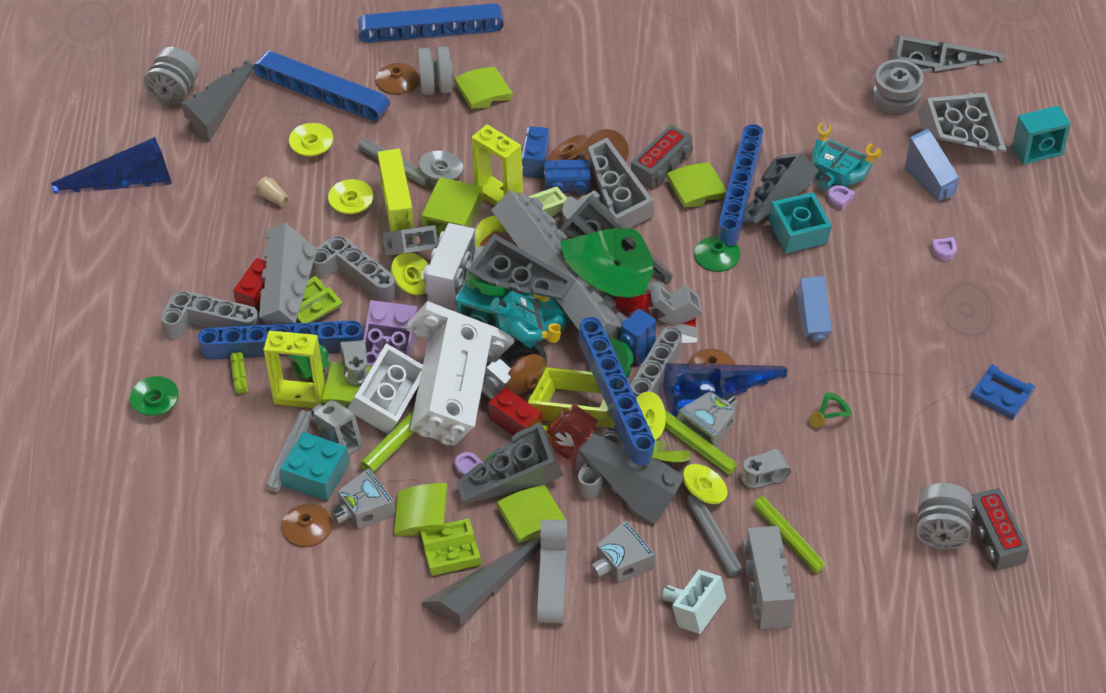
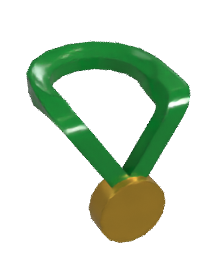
M826 392L820 411L813 412L810 415L809 423L812 427L821 428L825 424L826 419L834 417L849 418L852 416V411L840 396L835 393ZM829 400H835L845 410V412L824 414Z

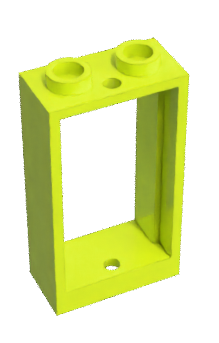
M486 124L472 136L474 184L482 186L483 199L496 206L509 190L523 193L522 147L519 143ZM491 153L502 159L503 183L492 176Z
M400 149L378 152L380 178L390 231L414 228L413 211Z
M269 331L264 347V355L273 403L275 405L307 408L322 405L321 399L325 380L318 336ZM279 354L309 356L314 383L284 380Z
M546 367L533 394L530 395L528 400L530 405L542 412V420L614 428L615 423L604 399L599 408L550 403L556 389L601 393L592 372Z

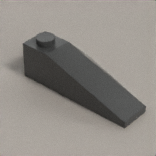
M802 153L776 156L762 176L764 180L763 185L757 187L755 191L758 195L757 198L751 201L747 207L743 225L755 224L769 215L773 201L794 197L814 182V176L819 170Z
M493 234L468 269V273L487 284L563 300L575 283V279Z
M541 422L516 433L511 437L512 441L502 449L500 447L493 452L494 456L485 463L476 465L456 482L464 504L542 486L564 476Z
M593 433L589 435L579 452L593 470L609 482L612 486L610 489L615 494L618 493L627 503L626 507L633 514L652 526L655 525L684 478L679 472L653 458L649 464L637 465L630 459L626 447Z

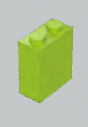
M439 177L421 215L422 227L435 225L436 234L439 235L442 231L445 232L448 223L472 228L483 204L482 186Z

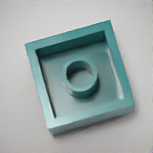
M1059 105L1018 115L1012 148L1023 165L1064 155L1071 123Z
M814 192L771 203L768 221L785 253L828 243L832 225Z
M465 282L455 299L456 312L501 329L498 315L490 310V305L493 299L499 298L502 300L506 295H484L476 287L475 290H471Z
M302 432L280 468L283 486L328 502L350 465L347 446Z

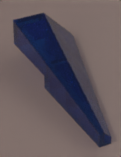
M153 137L53 181L51 186L54 194H58V190L72 189L74 192H80V189L93 188L95 191L123 189L135 184H144L145 187H149L151 183L164 182L165 185H170L172 181L162 151L156 138Z
M665 363L663 388L668 412L678 417L681 408L708 392H712L720 399L728 393L735 396L748 391L747 389L753 386L768 384L767 381L787 377L788 369L784 366Z

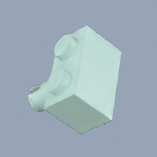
M698 570L684 590L667 585L663 590L662 599L663 601L674 603L672 606L678 627L701 634L725 601L726 595L721 576Z

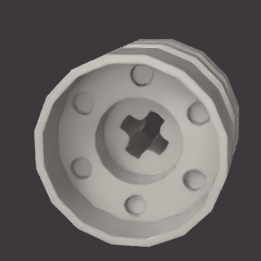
M165 47L159 51L153 65L150 66L149 71L146 73L143 80L144 87L154 99L168 105H179L185 100L200 73L199 64L188 52L176 47Z
M951 483L932 484L922 489L919 494L916 536L922 543L929 547L946 550L960 548L967 544L971 536L972 496L969 491Z

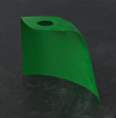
M630 228L606 229L560 241L564 258L571 269L595 288L620 297H634L646 293L653 274V260L643 237L637 230ZM626 237H631L635 241V248L631 252H626L621 247V242ZM614 260L619 261L621 265H615Z

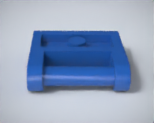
M991 364L986 374L971 392L970 398L1014 420L1032 396L1036 386L1029 382L1026 384L1000 371L998 366ZM995 378L1022 393L1019 395L992 380Z

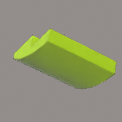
M485 67L468 71L455 77L453 80L470 108H489L492 101H511L513 95L496 67Z
M710 162L681 167L666 175L683 207H703L706 200H722L726 197L727 190Z
M314 276L307 282L296 323L315 322L342 306L343 302L330 287L326 288L317 276Z
M331 362L321 399L322 403L326 404L334 400L345 407L350 405L360 386H352L346 382L342 362ZM367 365V374L369 373L372 366Z
M655 441L652 458L663 461L684 462L691 460L690 450L666 451V441Z
M447 483L424 484L398 491L394 535L420 536V530H444Z
M545 485L517 492L498 501L496 504L518 543L540 538L541 520H566Z
M469 518L445 523L444 530H420L431 576L482 565Z

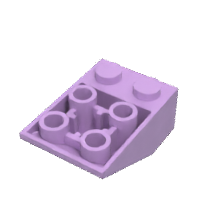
M370 300L363 339L366 345L368 366H373L386 343L411 358L417 335L408 331L407 325L410 319L419 311L417 306Z

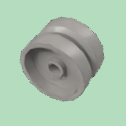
M449 46L436 49L437 61H432V50L430 48H418L422 95L434 94V81H438L441 94L452 93L453 66L452 60H450Z
M896 59L882 63L877 68L873 90L875 105L880 110L889 114L900 115L914 111L918 107L924 79L922 70L916 64L907 60Z

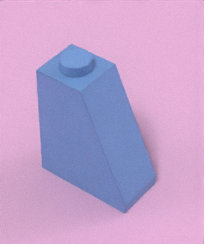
M926 129L910 137L905 169L938 202L952 197L957 191L959 176L931 131Z
M825 276L801 278L795 289V297L804 337L815 342L826 340V337H829L832 332Z

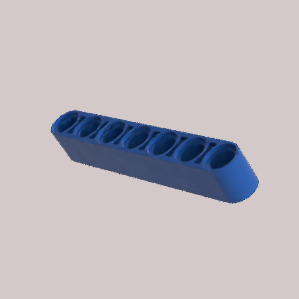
M494 3L366 14L358 19L359 38L365 43L496 32L504 27L502 8Z
M266 51L253 65V71L262 79L371 121H377L390 106L389 99L380 92L272 51Z
M756 124L747 125L743 129L719 220L718 240L722 241L726 246L735 245L739 241L762 150L763 129Z
M586 317L581 321L578 341L630 459L637 465L649 464L652 461L655 446L653 434L601 321L596 317Z
M352 320L215 327L203 329L198 334L201 355L206 359H229L232 353L241 352L243 358L265 357L264 347L269 331L317 335L319 344L323 345L328 353H341L340 342L364 339L362 325ZM279 354V356L289 355V354Z

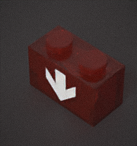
M573 404L568 410L563 409L556 418V421L552 420L545 432L548 434V439L554 451L568 459L589 439L598 420L576 404Z

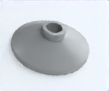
M430 151L420 158L419 168L425 176L438 181L439 177L454 180L461 176L463 163L452 153Z

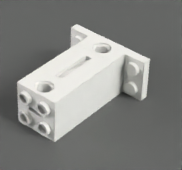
M427 301L410 319L407 325L408 331L415 333L419 337L428 338L410 430L417 432L420 436L439 440L442 444L455 446L475 427L486 363L495 362L514 343V338L501 329Z

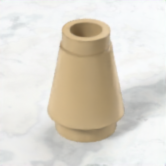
M265 176L257 183L256 191L260 197L280 207L285 206L289 201V196L273 178Z

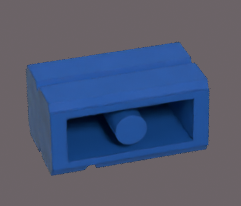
M527 127L522 152V174L524 177H544L545 161H547L550 146L548 128Z
M590 160L545 161L546 190L558 187L562 193L582 194L584 192H591Z
M638 309L631 315V318L628 317L621 323L622 332L620 336L621 341L625 342L631 349L633 365L640 366L644 362L656 340L655 319L643 310Z

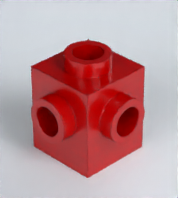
M647 288L646 293L634 297L617 296L616 307L619 312L630 318L638 309L643 310L649 315V308L653 307L650 301L651 293Z

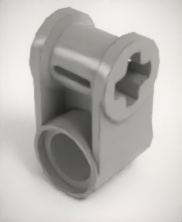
M365 340L340 342L341 361L344 366L346 382L352 386H360L367 376Z
M773 449L747 458L743 464L745 472L742 475L741 481L746 488L754 490L786 480L791 475L792 470L781 451Z

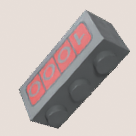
M672 124L665 129L631 162V170L640 183L651 190L658 183L661 184L666 178L667 173L676 170L679 163L691 155L693 151L692 135Z
M1000 488L971 494V520H973L976 526L978 539L983 541L986 547L987 559L993 562L996 570L1025 564L1029 548Z

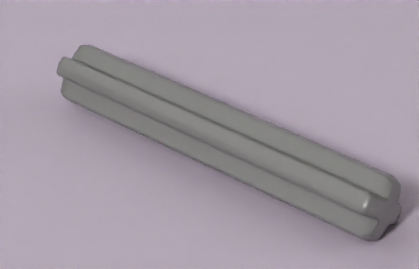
M362 138L358 142L359 150L379 160L378 152L386 151V149L366 138ZM402 159L407 177L423 186L430 183L431 179L425 176L420 168Z
M301 410L298 413L266 483L268 491L277 493L283 484L280 468L301 433L307 431L312 420L309 411Z
M689 495L687 497V504L729 576L734 577L741 574V564L705 503L694 495Z

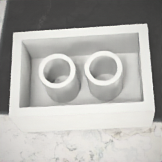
M448 223L445 232H441L439 245L433 249L431 263L426 265L423 278L426 279L425 294L428 295L429 302L447 309H456L455 299L466 282L468 269L471 266L476 251L474 228Z
M386 343L347 409L384 433L389 434L397 424L419 385L423 365Z

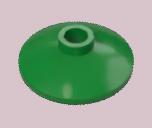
M710 236L701 240L695 248L697 263L702 268L712 272H724L734 268L741 256L740 248L737 244L726 246L722 241L718 240V236Z
M152 376L139 381L130 393L131 406L136 412L145 416H158L170 411L176 405L179 398L176 384L162 376Z

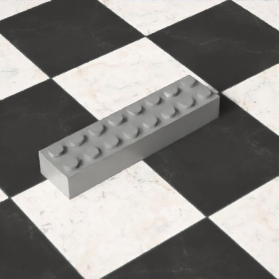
M509 190L492 211L520 249L575 279V283L563 300L556 299L579 330L580 323L584 318L596 317L601 321L609 339L621 341V323L627 317L616 309V302L606 295L604 291L587 283L571 269L564 258L560 241L566 240L567 236L554 225L555 220L542 209L543 204L535 197L530 198L521 192L516 193Z

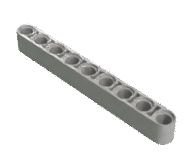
M666 327L661 331L630 384L636 399L644 392L658 394L682 350V332L677 327ZM616 425L614 428L605 427L601 437L625 447ZM586 461L578 474V493L582 498L592 500L600 495L607 480L603 476H599Z

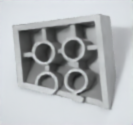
M987 92L927 98L917 111L923 131L929 129L937 139L1004 153L1007 151Z

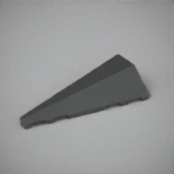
M895 35L891 57L892 60L910 61L916 64L922 70V73L1003 61L1005 53Z
M245 60L244 65L240 68H233L230 75L224 74L207 85L204 92L193 94L192 100H184L182 102L184 117L192 121L196 137L211 141L253 71V65L249 61Z
M592 194L559 230L575 238L601 230L626 227ZM626 237L621 242V247L626 252L633 251L636 245L631 237ZM650 252L653 260L652 275L668 283L674 275Z
M541 538L532 539L422 601V605L440 618L445 615L461 626L490 594L495 596L541 547Z

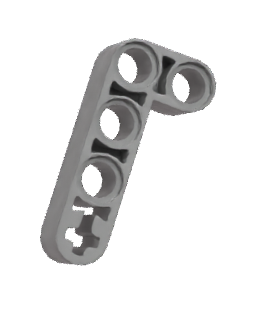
M333 236L317 247L312 265V274L317 276V278H327L337 270H340L378 301L389 303L396 298L395 278L392 274L345 237Z
M188 291L175 292L161 315L165 335L170 339L181 338L190 324L206 328L260 325L257 310L252 306Z
M541 520L537 623L564 624L568 548L567 520Z

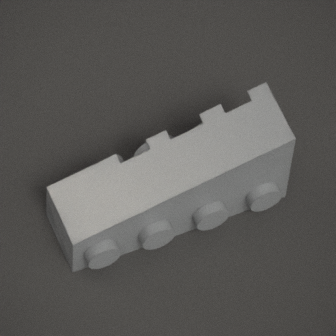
M608 137L589 146L590 166L604 206L626 228H631L653 217V199Z
M285 222L266 230L265 238L268 239V247L264 248V257L267 258L266 269L263 270L262 274L265 289L261 290L259 318L268 325L296 323L317 251L315 246Z
M779 526L748 528L747 538L743 539V552L749 556V560H746L747 576L752 575L753 582H749L750 597H755L756 604H753L754 620H759L760 630L790 628L792 626L795 597L794 593H791L790 576H787L786 558H783L784 548Z

